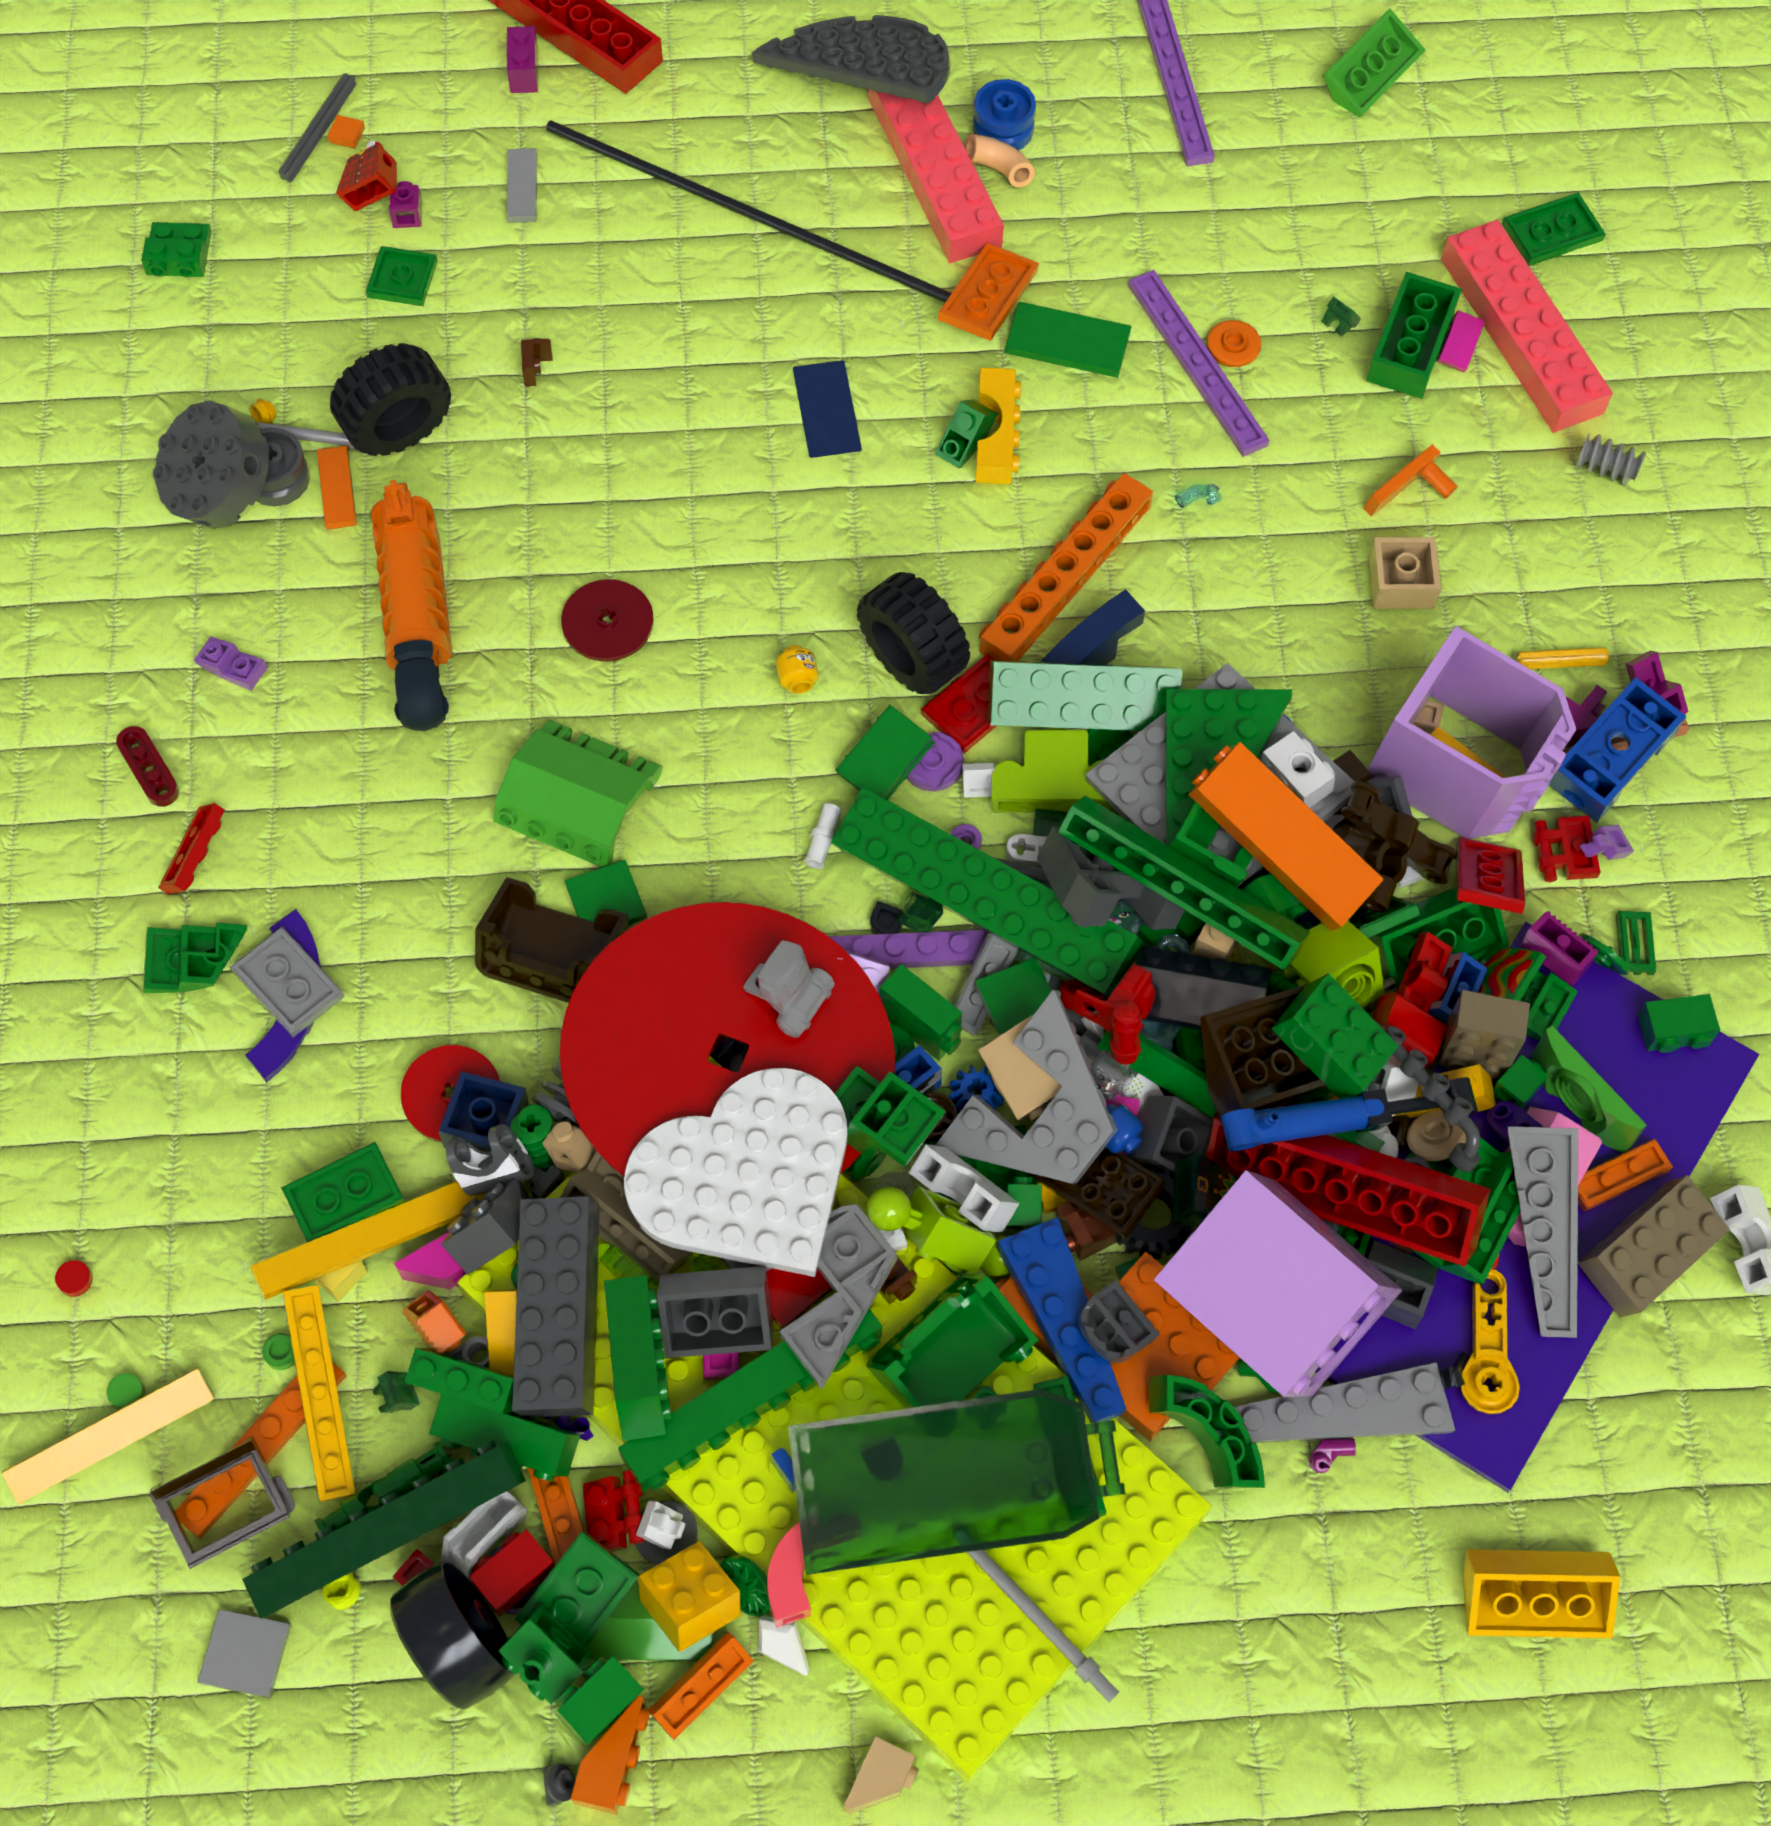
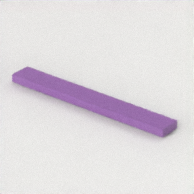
M1137 0L1186 166L1213 163L1215 155L1168 1Z
M1155 270L1130 279L1128 287L1241 456L1244 457L1268 447L1270 440Z

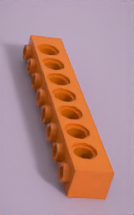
M1125 473L1117 481L1112 480L1106 487L1104 496L1099 501L1095 500L1090 505L1085 518L1082 521L1077 520L1069 531V536L1064 542L1060 540L1054 546L1050 558L1046 562L1041 561L1038 564L1029 582L1024 581L1019 586L1015 598L1010 603L1006 602L1002 605L995 621L992 624L987 623L979 634V652L984 656L986 654L990 655L994 660L1019 661L1151 508L1153 490ZM1030 609L1033 610V612H1026L1024 610ZM1013 630L1015 633H1008L1006 631Z

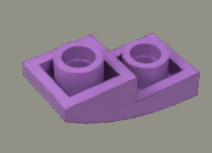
M211 636L194 659L196 664L209 672L251 691L268 668L263 659L239 652L235 644Z

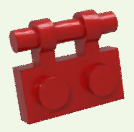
M1589 816L1559 817L1555 822L1556 829L1548 830L1545 820L1534 822L1535 833L1533 834V841L1539 850L1538 866L1539 871L1543 872L1545 882L1550 883L1558 879L1556 869H1564L1566 880L1599 877L1601 871L1598 856L1595 855L1587 858L1580 847L1583 844L1594 841ZM1559 843L1561 855H1553L1551 844Z
M629 1470L622 1472L624 1484L622 1486L620 1477L613 1475L583 1484L587 1533L611 1552L627 1548V1533L629 1534V1544H641L644 1542L643 1538L636 1535L643 1517L639 1497L642 1496V1490ZM623 1502H625L626 1504L627 1517L625 1518L623 1511Z

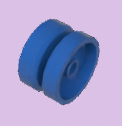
M1010 79L994 80L985 84L978 90L974 100V134L998 139L1017 150L1023 149L1031 141L1034 133L1035 96L1027 86Z

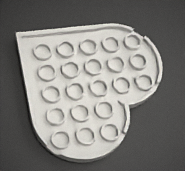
M771 1068L751 1073L736 1081L722 1094L711 1117L687 1116L676 1118L657 1126L641 1139L630 1155L625 1170L624 1189L629 1210L647 1235L666 1246L815 1277L847 1147V1120L843 1107L837 1096L826 1084L805 1072L787 1068Z

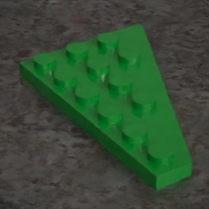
M1166 689V845L1170 844L1193 801L1188 795L1195 787L1191 783L1193 779L1204 768L1208 771L1216 763L1213 758L1225 745L1231 748L1241 742L1259 759L1270 740L1272 732L1277 728L1287 705L1291 703L1292 689ZM1202 808L1187 838L1208 849L1213 843L1221 825Z

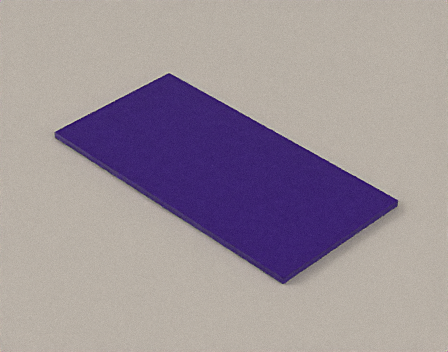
M1524 923L1509 948H1522L1520 945L1527 931L1532 926L1530 923ZM1593 961L1586 973L1572 986L1578 992L1557 1031L1647 1125L1628 1151L1656 1139L1673 1168L1671 1171L1586 1212L1582 1210L1578 1203L1577 1262L1663 1184L1686 1175L1690 1177L1759 1056L1757 1052L1720 1031L1712 1043L1704 1048L1693 1049L1691 1046H1684L1668 1053H1661L1659 1050L1647 1051L1637 1015L1645 1002L1663 999L1611 969L1600 966L1595 961ZM1543 964L1538 970L1545 976L1552 972ZM1526 1036V1040L1512 1065L1521 1055L1527 1059H1532L1531 1055L1539 1041ZM1437 1062L1430 1075L1450 1070L1447 1067L1439 1066ZM1500 1078L1492 1079L1493 1089ZM1544 1086L1523 1108L1526 1113L1530 1107L1559 1112L1583 1127L1581 1119L1569 1110L1562 1099L1547 1093ZM1488 1110L1469 1115L1478 1128L1480 1137L1500 1153L1505 1152L1508 1144L1491 1130L1487 1121ZM1418 1117L1410 1118V1120L1413 1123V1121ZM1601 1144L1587 1171L1623 1153ZM1409 1146L1406 1151H1398V1159L1404 1160L1410 1154ZM1370 1235L1364 1255L1367 1259L1371 1245L1375 1240L1426 1261L1408 1247ZM1508 1236L1499 1253V1262L1495 1270L1504 1276L1507 1284V1357L1518 1377L1520 1386L1518 1399L1508 1410L1500 1414L1489 1415L1471 1407L1463 1397L1461 1387L1452 1386L1447 1390L1444 1389L1455 1432L1449 1434L1416 1435L1507 1493L1512 1489L1613 1312L1612 1307L1577 1264V1338L1542 1337L1540 1335L1527 1248L1513 1244ZM1438 1268L1433 1291L1423 1318L1416 1329L1381 1315L1326 1380L1336 1385L1436 1362L1438 1369L1441 1370L1452 1366L1459 1355L1464 1352L1468 1355V1359L1462 1367V1373L1472 1355L1473 1281ZM1486 1279L1484 1284H1480L1482 1290L1487 1294H1495L1499 1290L1496 1282L1491 1279ZM1488 1304V1310L1483 1318L1487 1319L1488 1325L1493 1326L1496 1319L1491 1317L1493 1304ZM1367 1311L1358 1319L1359 1327L1369 1315ZM1341 1338L1333 1350L1337 1353L1350 1338L1346 1341ZM1318 1367L1315 1373L1319 1372L1321 1368ZM1487 1378L1482 1383V1385L1488 1386V1391L1493 1392L1498 1387V1385L1492 1384V1379Z

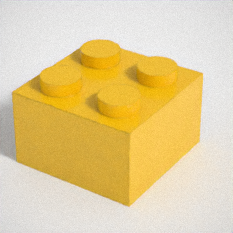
M700 1541L638 1576L640 1602L679 1652L741 1616L740 1590Z

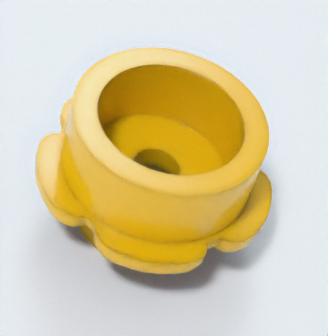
M259 398L256 400V403L250 405L251 416L257 422L269 424L274 422L276 410L271 402H266L264 399Z

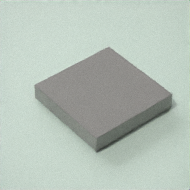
M219 1610L198 1683L271 1699L291 1625L289 1623Z

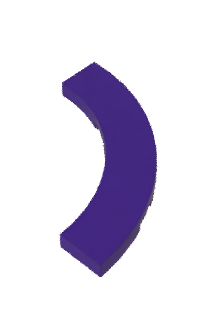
M296 909L270 927L272 934L283 927L321 968L314 938L306 922ZM276 1020L266 1036L245 1055L266 1083L293 1059L297 1053L296 1050L301 1045L305 1036L310 1033L314 1022L292 1038Z

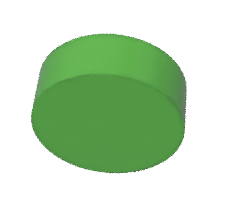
M278 1333L266 1340L263 1345L262 1354L264 1360L271 1368L286 1370L295 1364L290 1335Z
M130 1373L117 1375L110 1381L107 1387L108 1400L117 1409L145 1395L142 1382Z

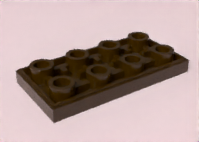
M1104 1147L1080 1180L1074 1184L1022 1171L1125 1239H1127L1166 1185L1165 1181L1120 1152L1110 1153L1106 1147Z

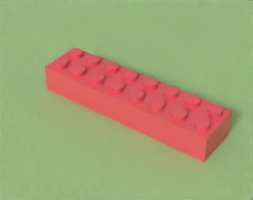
M867 89V98L949 264L979 255L986 243L1002 248L1004 225L939 96L937 95L929 103H921L918 100L899 98L896 95L883 92L878 93Z
M1497 219L1447 237L1441 261L1457 286L1462 289L1461 292L1478 318L1485 321L1483 326L1551 431L1555 433L1603 415L1613 392L1499 220Z

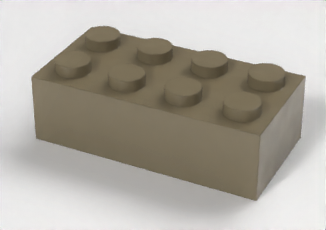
M1686 1175L1663 1184L1579 1260L1577 1264L1619 1318L1641 1313L1730 1229L1689 1176Z

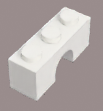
M926 1144L909 1174L931 1191L945 1194L960 1203L962 1206L958 1212L983 1231L1003 1232L1020 1204L944 1146Z
M1737 1185L1711 1197L1710 1200L1715 1211L1729 1227V1231L1737 1237L1742 1246L1744 1257L1734 1261L1746 1294L1769 1295L1771 1294V1217L1759 1187Z

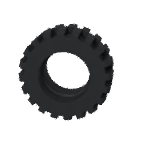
M399 343L398 346L392 344L385 345L383 349H374L369 352V355L363 358L359 357L354 361L355 364L353 366L347 367L342 372L343 376L336 380L334 390L331 392V413L348 441L356 450L372 456H377L378 453L386 456L394 451L399 453L410 445L413 447L418 444L419 440L423 437L427 438L432 433V430L442 423V417L447 415L451 402L450 386L428 352L420 347L406 343Z
M897 572L861 598L857 607L859 627L866 637L868 646L873 649L874 655L878 661L883 663L884 668L889 674H892L900 684L906 685V688L912 692L916 691L917 694L921 695L932 694L967 667L971 653L969 651V641L965 638L966 633L963 627L960 626L956 614L952 613L948 607L949 604L937 594V591L932 586L929 587L922 578H916L915 574Z

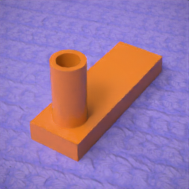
M1432 444L1373 493L1363 509L1372 517L1419 476H1422L1444 499L1448 498L1458 486L1434 463L1441 452Z

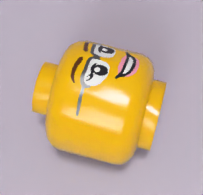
M798 645L789 646L776 659V669L780 685L791 693L801 694L808 692L819 679L815 655L809 649Z

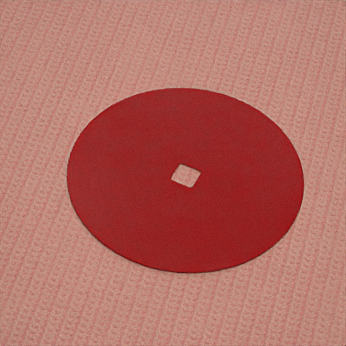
M716 902L683 906L648 918L625 931L593 960L582 975L572 993L561 1030V1076L571 1111L594 1149L610 1166L623 1176H625L626 1166L634 1148L651 1130L676 1118L687 1116L711 1117L722 1094L736 1081L751 1073L771 1068L794 1069L819 1079L835 1094L856 1066L880 1083L889 1071L895 1072V1051L889 1019L878 992L859 964L838 943L810 924L783 912L745 903ZM782 940L800 945L806 956L809 969H823L833 978L835 983L831 990L832 995L830 998L825 999L810 1021L811 1026L809 1029L804 1030L798 1038L790 1037L780 1030L776 1023L779 1013L770 1003L744 990V984L758 964H765ZM757 980V983H756V986H757L758 988H759V980ZM719 1034L749 1045L740 1071L733 1072L708 1061V1057ZM848 1144L841 1173L851 1166L861 1154Z

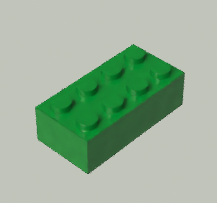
M1406 272L1374 353L1366 381L1422 399L1455 313L1462 289Z
M647 1275L604 1281L614 1394L622 1439L627 1441L666 1435L665 1420H672L667 1392L668 1381L664 1364L665 1353L663 1338L661 1337V1322L656 1288L649 1289Z

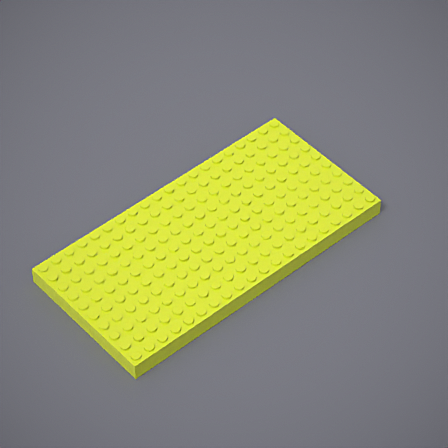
M709 1055L708 1061L722 1067ZM572 1173L546 1198H560L571 1176L576 1173ZM840 1174L832 1210H836L841 1206L857 1204L868 1217L867 1203L869 1198L846 1177ZM905 1236L907 1248L895 1252L909 1271L913 1269L916 1272V1289L907 1299L901 1302L897 1299L890 1305L878 1292L870 1309L882 1325L880 1343L867 1353L860 1351L850 1357L851 1362L840 1371L832 1372L822 1389L818 1385L806 1392H803L801 1389L790 1396L791 1401L778 1411L770 1409L760 1416L761 1421L751 1429L743 1431L741 1428L730 1435L731 1440L722 1448L715 1451L710 1448L700 1455V1461L687 1470L680 1468L670 1474V1480L661 1488L676 1502L684 1505L693 1514L695 1520L731 1555H741L750 1559L765 1573L766 1577H768L769 1565L776 1547L784 1535L798 1522L818 1513L821 1525L825 1526L827 1525V1520L836 1515L847 1513L848 1517L857 1514L862 1528L861 1537L826 1548L817 1553L807 1564L802 1582L811 1607V1616L799 1621L959 1776L969 1783L1074 1665L954 1540L955 1537L962 1530H965L1084 1654L1208 1516L1212 1505L1116 1419L1113 1418L1092 1427L1072 1389L1107 1513L1103 1517L1071 1524L1033 1390V1384L1064 1377L1065 1375L1034 1346L1031 1347L1033 1349L1032 1353L1020 1363L1015 1361L1003 1362L955 1407L958 1412L955 1417L957 1422L949 1432L944 1435H931L876 1379L866 1366L868 1360L884 1344L957 1279L936 1258L934 1261H930L916 1252L917 1247L914 1242ZM599 1237L594 1413L587 1416L620 1447L627 1441L622 1439L615 1403L604 1281L645 1274ZM519 1240L514 1246L469 1275L466 1273L457 1282L462 1295L485 1317L484 1292L488 1290L515 1289L511 1280V1272L518 1263ZM693 1252L675 1273L728 1269V1267L719 1257ZM647 1276L649 1289L656 1288L657 1292L658 1285ZM832 1289L805 1313L834 1295L835 1291ZM774 1320L772 1348L783 1342L779 1332L782 1328ZM769 1350L739 1352V1369ZM703 1355L664 1359L671 1413L722 1381L704 1380ZM983 1385L990 1386L1000 1399L1002 1398L1007 1402L1006 1412L999 1413L994 1419L993 1426L990 1428H983L979 1420L974 1415L967 1414L964 1409L966 1401L972 1400L978 1392V1388ZM983 1404L982 1407L983 1409L987 1410L989 1408V1405ZM893 1438L902 1455V1470L894 1480L888 1482L878 1481L868 1472L861 1458V1453ZM781 1447L786 1450L803 1476L802 1486L794 1492H791L772 1464L771 1454Z

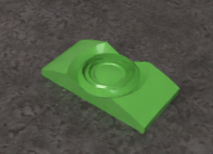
M1551 1025L1545 1030L1531 1055L1532 1060L1539 1063L1544 1072L1549 1075L1543 1084L1546 1092L1561 1098L1569 1110L1581 1119L1583 1128L1598 1136L1602 1140V1144L1618 1152L1626 1153L1647 1125Z

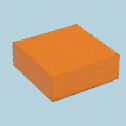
M337 115L327 135L329 143L355 149L365 129L364 121Z

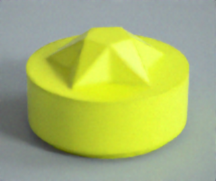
M349 1573L324 1586L322 1591L323 1598L334 1609H346L357 1601L361 1592V1584L352 1573Z

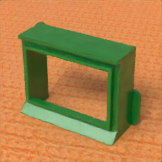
M1193 800L1168 846L1237 887L1246 878L1248 872L1245 870L1253 856L1241 845L1233 862L1187 838L1202 810V807Z

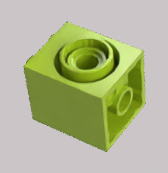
M1349 921L1341 928L1332 931L1323 923L1308 930L1310 934L1297 957L1284 971L1274 965L1276 973L1287 977L1289 982L1298 986L1308 984L1329 973L1361 1007L1378 999L1381 995H1385L1379 947Z

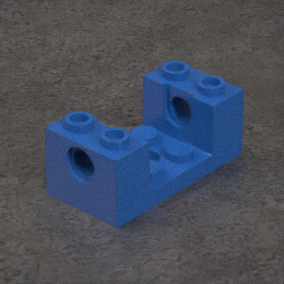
M1635 677L1569 750L1563 763L1550 780L1549 786L1598 823L1615 804L1624 787L1654 754L1657 756L1673 739L1683 724L1686 715ZM1615 737L1625 739L1628 743V748L1623 751L1616 750L1611 745V739Z

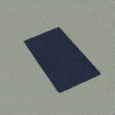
M844 360L793 367L809 457L815 458L862 451Z

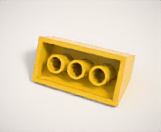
M1466 1549L1463 1585L1468 1636L1613 1638L1620 1574L1611 1553Z

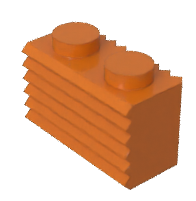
M426 1291L403 1308L402 1314L406 1316V1319L414 1327L418 1336L436 1353H450L461 1344V1338L466 1334L465 1330L444 1301L431 1291Z

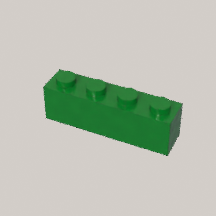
M441 1394L429 1434L441 1438L439 1442L441 1445L453 1449H460L461 1445L472 1448L470 1454L476 1457L477 1455L474 1450L493 1440L497 1446L508 1442L521 1471L523 1466L534 1469L533 1476L547 1481H554L555 1476L568 1477L580 1439L579 1434L523 1417L516 1413H498Z

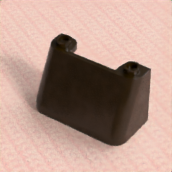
M506 877L476 927V968L488 978L569 1003L579 980L593 960L612 941L626 931L628 914L604 909L598 912L595 922L536 905V894L529 884Z

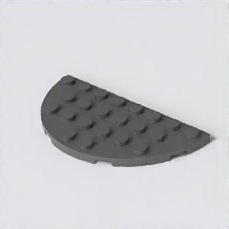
M874 15L872 20L856 21L855 16L816 22L794 29L795 35L781 41L776 37L751 52L754 63L766 65L769 68L775 67L791 73L796 72L808 75L809 77H818L830 80L831 82L852 85L856 88L861 87L878 93H888L899 98L918 100L921 103H929L935 99L946 84L951 67L948 47L939 34L934 35L930 33L926 25L916 21L882 15Z

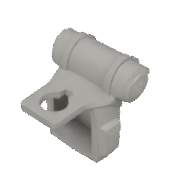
M782 940L765 964H758L744 984V990L770 1003L779 1013L776 1023L780 1030L790 1037L798 1038L804 1030L809 1029L811 1026L810 1021L825 999L830 998L832 995L831 990L835 983L833 978L823 969H809L806 956L800 945ZM757 980H759V988L756 986Z

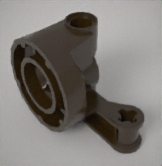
M1354 781L1350 787L1352 794L1349 802L1341 811L1345 818L1335 825L1332 830L1384 879L1360 907H1366L1381 913L1387 912L1397 883L1403 879L1407 866L1414 869L1430 882L1437 884L1448 883L1449 876L1447 873L1452 860L1457 858L1458 852L1451 846L1432 840L1418 830L1420 823L1413 816L1395 812L1382 802L1378 788L1366 782Z

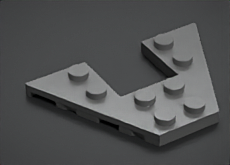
M1059 990L1051 991L1013 1042V1044L1062 1085V1088L1024 1136L979 1095H973L935 1146L947 1147L956 1155L1071 1184L1077 1183L1118 1129L1112 1115L1106 1109L1105 1098L1101 1089H1098L1090 1070L1092 1067L1083 1045L1078 1042L1075 1026L1068 1018Z
M857 1204L841 1206L836 1210H831L817 1270L832 1287L835 1294L779 1331L783 1341L820 1389L825 1386L898 1259L895 1250ZM721 1258L728 1269L762 1267Z

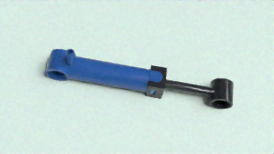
M1464 1077L1449 1080L1450 1087L1446 1093L1453 1100L1456 1097L1466 1099L1473 1107L1470 1115L1477 1113L1478 1109L1470 1078ZM1385 1089L1364 1091L1357 1096L1262 1110H1255L1253 1108L1240 1109L1225 1113L1220 1118L1228 1151H1240L1261 1144L1349 1131H1356L1357 1133L1376 1131L1392 1123L1391 1115L1440 1108L1444 1115L1445 1111L1437 1102H1433L1425 1096L1388 1102Z

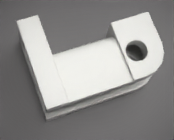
M505 1492L476 1507L456 1528L453 1527L444 1536L441 1561L451 1562L470 1580L469 1576L474 1573L472 1569L479 1562V1558L502 1535L508 1538L525 1521L527 1508L509 1492Z

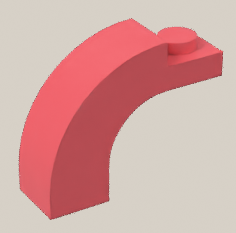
M815 1513L794 1525L781 1539L771 1558L767 1577L769 1606L776 1628L811 1616V1607L802 1582L804 1570L809 1561L820 1551L861 1537L862 1528L857 1514L848 1517L847 1513L836 1515L827 1520V1525L822 1526L818 1513Z

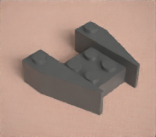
M1057 826L1052 827L1037 856V860L1059 902L1072 916L1071 919L1075 924L1085 928L1089 926L1104 927L1118 900L1124 899L1150 929L1176 928L1185 912L1183 908L1058 833L1059 828Z

